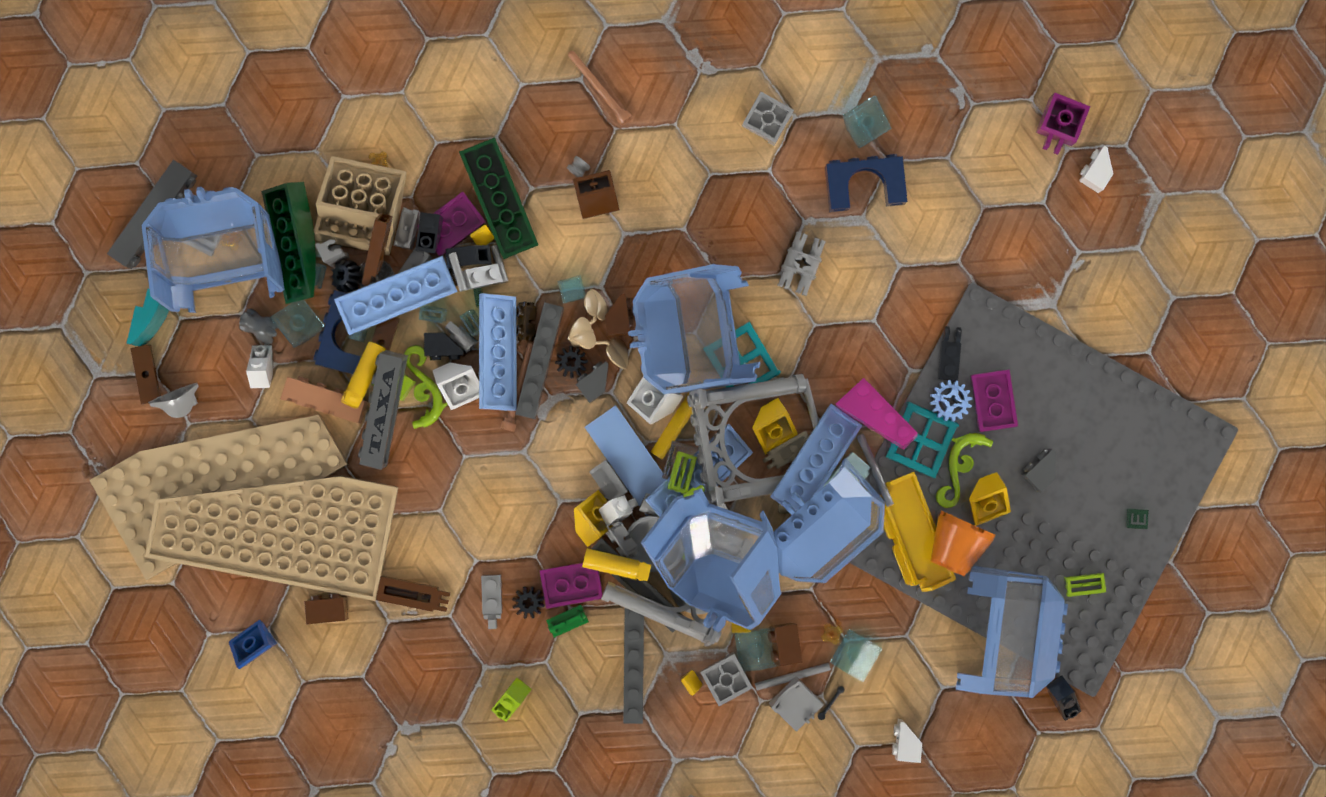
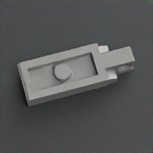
M482 575V614L484 619H488V629H496L497 619H501L502 614L501 575Z

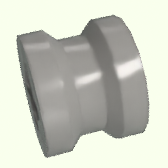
M575 156L574 162L566 168L578 178L584 176L585 171H589L591 167L584 160Z

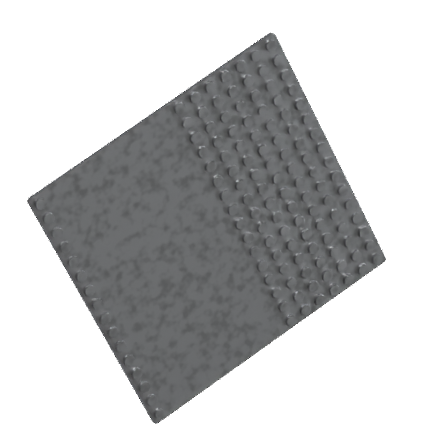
M971 283L968 285L947 324L950 327L948 342H955V330L957 327L962 329L958 386L965 384L964 391L970 390L967 396L972 397V400L968 401V404L972 405V407L966 408L968 414L962 413L963 419L961 420L956 416L955 422L959 424V427L956 428L953 438L969 433H980L985 435L986 438L993 440L992 446L988 447L983 444L980 446L977 444L974 447H970L971 444H969L960 451L958 463H963L960 456L969 455L974 460V466L967 473L958 472L960 499L958 504L952 508H944L936 501V492L943 486H951L952 488L945 492L947 500H952L955 495L949 470V456L955 444L952 440L935 479L886 458L885 456L891 444L887 439H884L874 459L884 482L915 472L935 526H937L941 510L974 525L969 498L980 478L995 472L999 474L1007 487L1011 512L977 525V527L996 536L974 566L1043 575L1050 579L1064 597V603L1068 604L1067 615H1063L1062 623H1066L1064 635L1060 634V639H1063L1062 654H1058L1057 661L1061 662L1060 672L1055 673V676L1057 678L1063 676L1068 684L1094 697L1097 695L1232 444L1238 428L982 287ZM943 333L899 412L901 416H903L907 407L906 402H912L930 411L935 408L934 405L929 403L934 401L930 394H936L934 387L940 389L939 383L943 382L946 385L947 381L938 379ZM1010 369L1018 427L979 432L970 375ZM950 388L943 390L941 394H947ZM958 392L960 399L963 400L961 393ZM952 397L945 398V400L950 402V405L957 403L952 400ZM939 402V405H940L941 409L943 410L944 407H943L942 403ZM954 408L952 414L958 412L961 408ZM913 412L908 423L921 435L928 418ZM933 421L926 438L941 444L948 427ZM912 441L904 450L898 447L896 453L911 459L918 442ZM922 445L916 462L931 468L938 451ZM1054 449L1056 451L1055 480L1042 492H1037L1023 478L1022 474L1025 472L1023 469L1030 462L1034 463L1038 459L1037 455L1042 450ZM869 469L868 472L870 474L865 480L881 495L873 473ZM875 505L871 507L870 526L836 556L844 559L878 529L879 514ZM1132 513L1134 514L1133 522H1137V515H1139V523H1144V514H1146V525L1131 524ZM885 530L849 562L987 638L992 597L967 594L968 587L972 588L973 581H969L971 570L966 573L965 577L954 573L955 581L933 591L922 592L919 584L910 586L905 583L892 550L894 542L887 537ZM1104 573L1105 593L1066 596L1067 589H1065L1066 581H1064V577ZM1100 578L1070 581V583L1076 584L1100 581ZM1007 581L999 646L1033 664L1043 584ZM1101 585L1071 588V591L1100 589Z

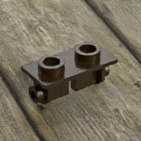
M520 302L516 308V316L518 317L516 336H518V341H534L536 324L529 323V320H536L535 303Z

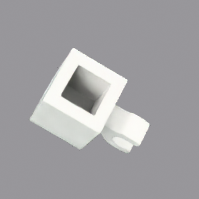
M624 495L608 501L599 509V512L606 525L610 526L617 520L619 522L623 521L633 513V507L638 506L635 498L627 501Z

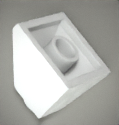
M448 363L432 370L436 384L451 410L479 398V379L472 366Z
M643 376L627 404L649 424H653L673 413L682 400L683 395L680 393L663 394Z

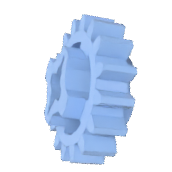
M950 380L946 381V385L943 382L939 383L940 389L934 387L936 394H930L934 401L929 403L935 406L932 412L938 411L937 417L940 418L943 415L944 421H947L950 417L951 422H954L956 416L959 420L963 419L962 413L967 415L968 411L966 408L972 407V405L968 404L972 397L967 396L970 390L964 391L965 384L958 386L957 380L953 384ZM950 388L947 394H941L943 390ZM958 392L961 393L963 400L960 399ZM952 397V400L957 403L950 405V402L945 400V398ZM939 402L942 403V405H943V407H944L943 410L941 409V407H940V405H939ZM954 408H961L958 412L952 414Z

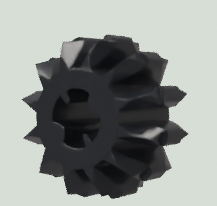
M341 260L340 263H335V269H331L333 275L330 277L333 279L332 285L342 292H352L358 289V284L362 283L360 277L363 275L360 273L361 267L351 260Z
M569 346L568 353L565 348H562L565 355L557 354V357L562 359L561 361H555L556 365L562 364L557 371L561 372L565 369L563 376L566 377L568 372H570L571 379L574 378V372L580 377L581 373L578 370L586 371V368L581 366V364L588 363V360H581V358L586 356L585 352L578 355L580 352L579 347L573 352V346ZM568 358H576L574 367L571 365L567 366Z
M526 586L523 587V593L517 590L516 594L519 597H513L512 599L518 602V604L513 605V609L519 607L520 610L516 614L520 615L523 611L524 619L527 618L528 613H530L531 618H535L534 611L540 615L541 610L538 607H545L544 603L539 602L544 600V596H537L541 590L538 589L536 593H533L534 586L530 587L529 592ZM528 597L532 599L531 602H534L529 607L526 606L527 603L524 604V600H527Z

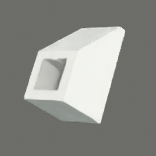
M1106 146L1099 150L1095 149L1090 157L1092 159L1089 166L1086 164L1080 172L1082 177L1079 181L1097 193L1104 190L1113 176L1109 152Z
M272 345L252 346L246 370L250 388H270L273 376Z
M898 719L897 724H894L896 743L892 745V755H895L897 761L921 763L922 742L902 719Z

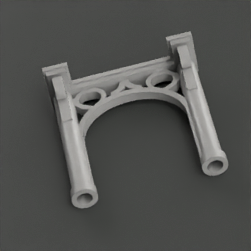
M803 374L793 375L790 378L708 391L701 388L689 392L687 401L689 407L692 408L693 414L691 415V424L695 426L696 432L694 434V442L696 446L698 445L699 450L697 460L698 464L702 467L700 478L702 484L705 485L706 492L704 494L710 504L722 506V503L773 493L784 475L755 479L741 473L733 465L726 451L724 440L726 423L733 410L746 401L805 393L806 382ZM733 402L726 409L725 412L721 409V407L717 406L719 404ZM711 410L717 411L721 417L717 426H712L709 423L708 413ZM707 429L711 431L718 430V434H714L713 441L709 443ZM711 451L716 453L718 458H722L723 461L717 462L713 466ZM721 465L726 466L730 470V475L726 482H722L718 478L717 470ZM735 476L747 482L730 485L734 481Z
M646 493L639 511L658 516L645 501L650 495ZM705 520L697 521L689 529L692 534L703 539L702 542L707 550L713 548L710 542L712 540L724 546L719 549L735 554L733 551L735 550L737 551L736 555L743 558L754 545L757 537L756 534H749L745 537L739 533L710 524ZM609 581L602 594L601 600L611 601L696 638L704 643L706 647L713 645L715 642L717 643L721 636V631H714L713 625L711 628L705 627L703 625L704 619H700L696 614V608L689 604L676 608L667 607ZM691 609V615L694 620L678 613Z

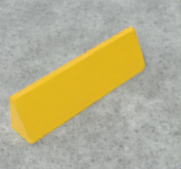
M687 396L651 450V453L660 459H664L692 415V408L688 405Z

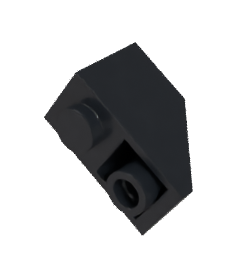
M421 212L415 251L436 252L443 223L441 215Z
M472 245L445 249L447 268H452L449 254L454 252L457 254L461 268H476L492 264L490 245Z
M424 333V356L430 357V361L441 360V357H449V360H460V356H465V352L445 333Z
M1063 676L1056 678L1046 686L1052 701L1064 721L1076 717L1081 712L1076 694Z

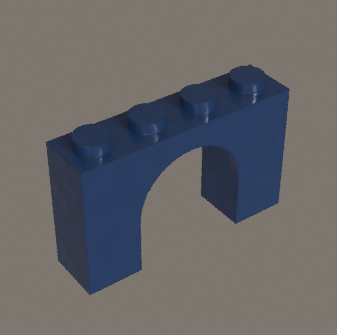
M897 154L886 155V158L878 159V156L867 157V160L859 161V158L848 159V162L831 160L825 166L829 212L848 211L850 209L849 180L854 174L861 171L872 172L881 179L884 186L886 207L905 205L908 202L903 156L897 157Z
M334 290L328 301V305H330L329 312L325 313L323 323H325L324 331H321L319 335L320 347L319 350L316 349L314 354L315 365L354 374L362 356L344 352L338 346L335 338L337 326L342 321V317L334 299L348 293Z

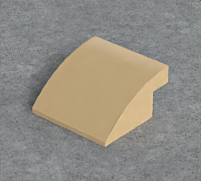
M331 156L316 202L318 219L314 228L315 240L322 242L335 240L334 244L368 251L374 221L380 213L393 216L385 255H390L402 205L406 171Z

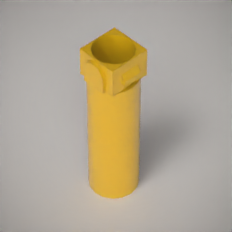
M368 342L355 372L342 395V403L354 409L359 408L373 375L377 371V366L375 365L377 355L386 350L384 347Z
M589 548L586 549L582 566L634 580L639 579L638 581H648L651 565L644 561L642 563L640 560Z

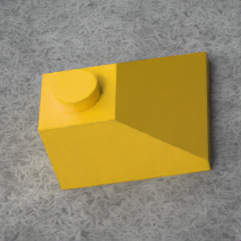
M779 398L761 407L752 427L765 455L768 451L798 435L787 410Z
M995 472L980 478L969 498L975 526L1011 512L1007 487L999 474Z
M599 490L574 508L575 530L587 547L609 531L599 512V509L608 501Z

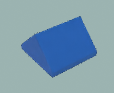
M258 620L229 641L238 669L247 666L278 644L261 620Z

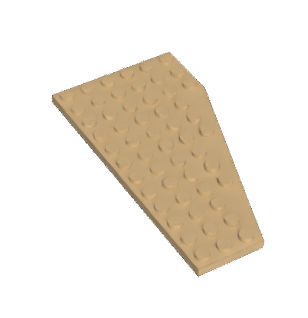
M314 415L139 451L92 478L90 482L144 578L149 580L177 564L145 557L155 501L157 499L321 479L348 465L322 417Z
M337 476L157 499L155 501L145 557L376 601L399 487Z

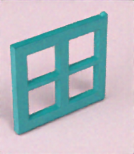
M750 321L735 330L736 338L747 332L756 349L744 356H741L738 351L740 365H744L761 355L769 369V372L757 378L756 382L748 384L769 381L779 375L781 371L775 366ZM722 338L703 348L720 378H723L726 366L723 367L714 351L723 346Z
M906 402L907 407L902 417L907 422H909L913 412L928 418L922 434H918L917 438L913 440L918 442L911 459L896 453L898 446L892 442L885 457L935 479L959 424L955 421L951 422L950 419L944 421L943 416L938 418L937 413L912 402ZM933 421L948 427L941 444L926 438ZM922 445L938 451L931 468L916 462Z

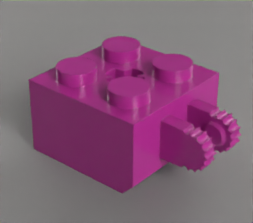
M1058 93L1051 95L1036 130V133L1046 136L1042 149L1047 150L1052 139L1057 141L1054 147V154L1057 155L1063 143L1069 146L1074 145L1079 138L1091 106ZM1060 117L1065 118L1063 121H1066V122H1065V123L1062 122L1061 119H1060Z

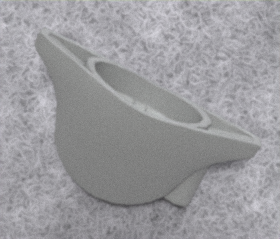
M198 383L176 389L148 403L151 407L164 410L171 417H184L191 411L194 405L198 404L194 395L199 387Z

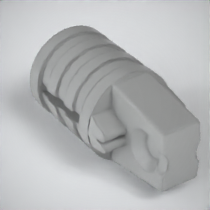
M450 321L445 326L446 330L451 334L449 338L454 343H457L466 354L477 345L478 341L461 325L457 327Z

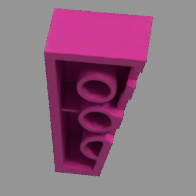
M864 378L836 403L838 409L903 450L918 436V433Z

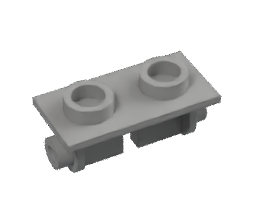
M619 520L613 522V527L611 528L606 525L609 530L606 534L611 542H617L619 547L616 549L621 556L629 558V555L635 556L639 553V547L631 536L624 540V537L629 535L622 522H619Z

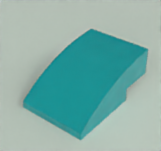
M148 288L143 307L135 306L126 344L135 346L147 344L158 332L169 313L167 308L150 296V289Z

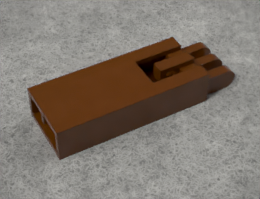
M380 213L374 221L362 280L364 286H368L382 269L393 216Z
M381 576L376 600L431 612L434 610L447 612V607L440 606V603L448 604L449 600L442 599V595L450 597V592L438 590L439 587ZM418 592L425 593L422 594V599L429 600V603L417 601Z

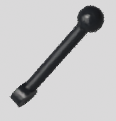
M843 686L837 688L836 694L823 712L818 713L819 720L825 719L827 711L838 696L845 691Z

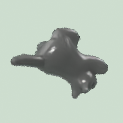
M251 308L240 316L239 321L240 330L255 334L258 340L267 345L273 342L272 337L277 336L275 330L281 326V322L277 318L262 317Z

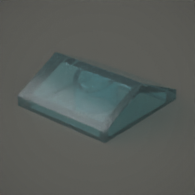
M875 95L842 115L846 128L858 148L892 129Z
M304 300L291 303L270 317L294 348L309 341L325 327Z
M770 628L734 633L738 661L744 671L762 670L778 666L771 659V651L773 649L772 643L768 639Z
M849 629L830 663L864 682L882 648Z

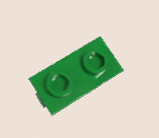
M582 605L546 620L548 629L554 638L589 622Z

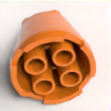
M941 510L938 516L930 561L965 577L966 573L971 570L991 545L996 535Z

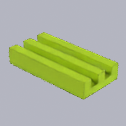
M680 451L677 452L667 489L682 494L688 491L697 460L696 456ZM682 457H684V458H683V461H682V465H681V469H680V472H679V476H678V480H677L676 486H674L675 481H676V477H677V473H678V470H679V466H680V463H681V459H682ZM688 459H691L686 479L684 482V486L682 489L680 487L685 473Z
M1104 573L1064 577L1067 597L1106 592ZM1100 578V581L1076 584L1070 583V581ZM1101 585L1100 589L1071 591V588Z

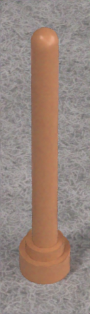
M570 51L568 53L569 58L616 113V121L620 126L628 123L633 117L630 112L620 108L574 51Z
M529 342L527 344L520 373L518 376L517 406L522 386L524 383L529 359L531 356L534 344L533 342ZM516 411L508 412L507 418L501 422V429L515 432L517 426L515 424L516 420H514Z

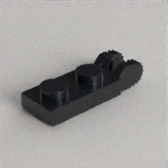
M944 327L943 341H941L939 380L958 381L961 327H957L955 330V342H948L950 327Z

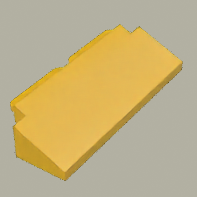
M915 472L885 482L894 504L887 507L885 503L884 530L887 537L894 542L892 550L905 583L910 586L919 584L921 591L927 592L955 581L954 572L930 561L936 526Z

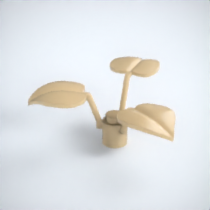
M591 288L585 294L584 306L586 311L593 316V319L589 322L584 317L578 318L570 330L568 340H570L571 345L575 348L582 346L585 349H591L595 345L606 344L608 345L606 353L609 359L618 367L627 369L628 350L621 339L614 337L611 341H596L591 325L597 318L601 321L605 320V315L608 311L603 297Z

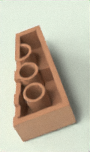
M298 376V379L287 377L281 394V400L291 401L300 406L313 408L314 410L332 414L352 422L362 423L368 405L367 401L362 399L359 408L354 409L341 402L345 390L335 388L333 391L327 389L328 385L316 382V385L309 383L310 379Z

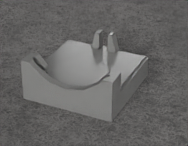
M760 92L742 127L775 146L794 110Z
M734 652L700 671L718 706L753 688Z
M797 676L769 702L770 707L796 732L805 723L809 724V719H814L815 713L824 705Z

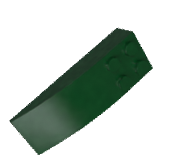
M491 138L459 151L503 259L538 246L539 244L496 138Z
M290 182L263 190L261 192L265 211L270 217L281 263L285 304L313 298L316 279V251L313 222L304 182Z

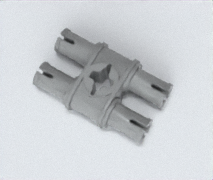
M796 232L792 247L787 249V257L784 265L781 266L783 272L777 286L782 288L786 281L784 289L789 290L793 275L797 273L800 274L801 279L795 292L798 294L802 292L801 295L807 296L812 280L816 279L815 275L819 263L822 262L820 256L826 242L821 240L819 243L820 239L814 238L810 253L805 254L802 250L808 235L803 233L801 237L802 232ZM801 259H803L804 264H806V266H803L802 268H800V264L797 263Z

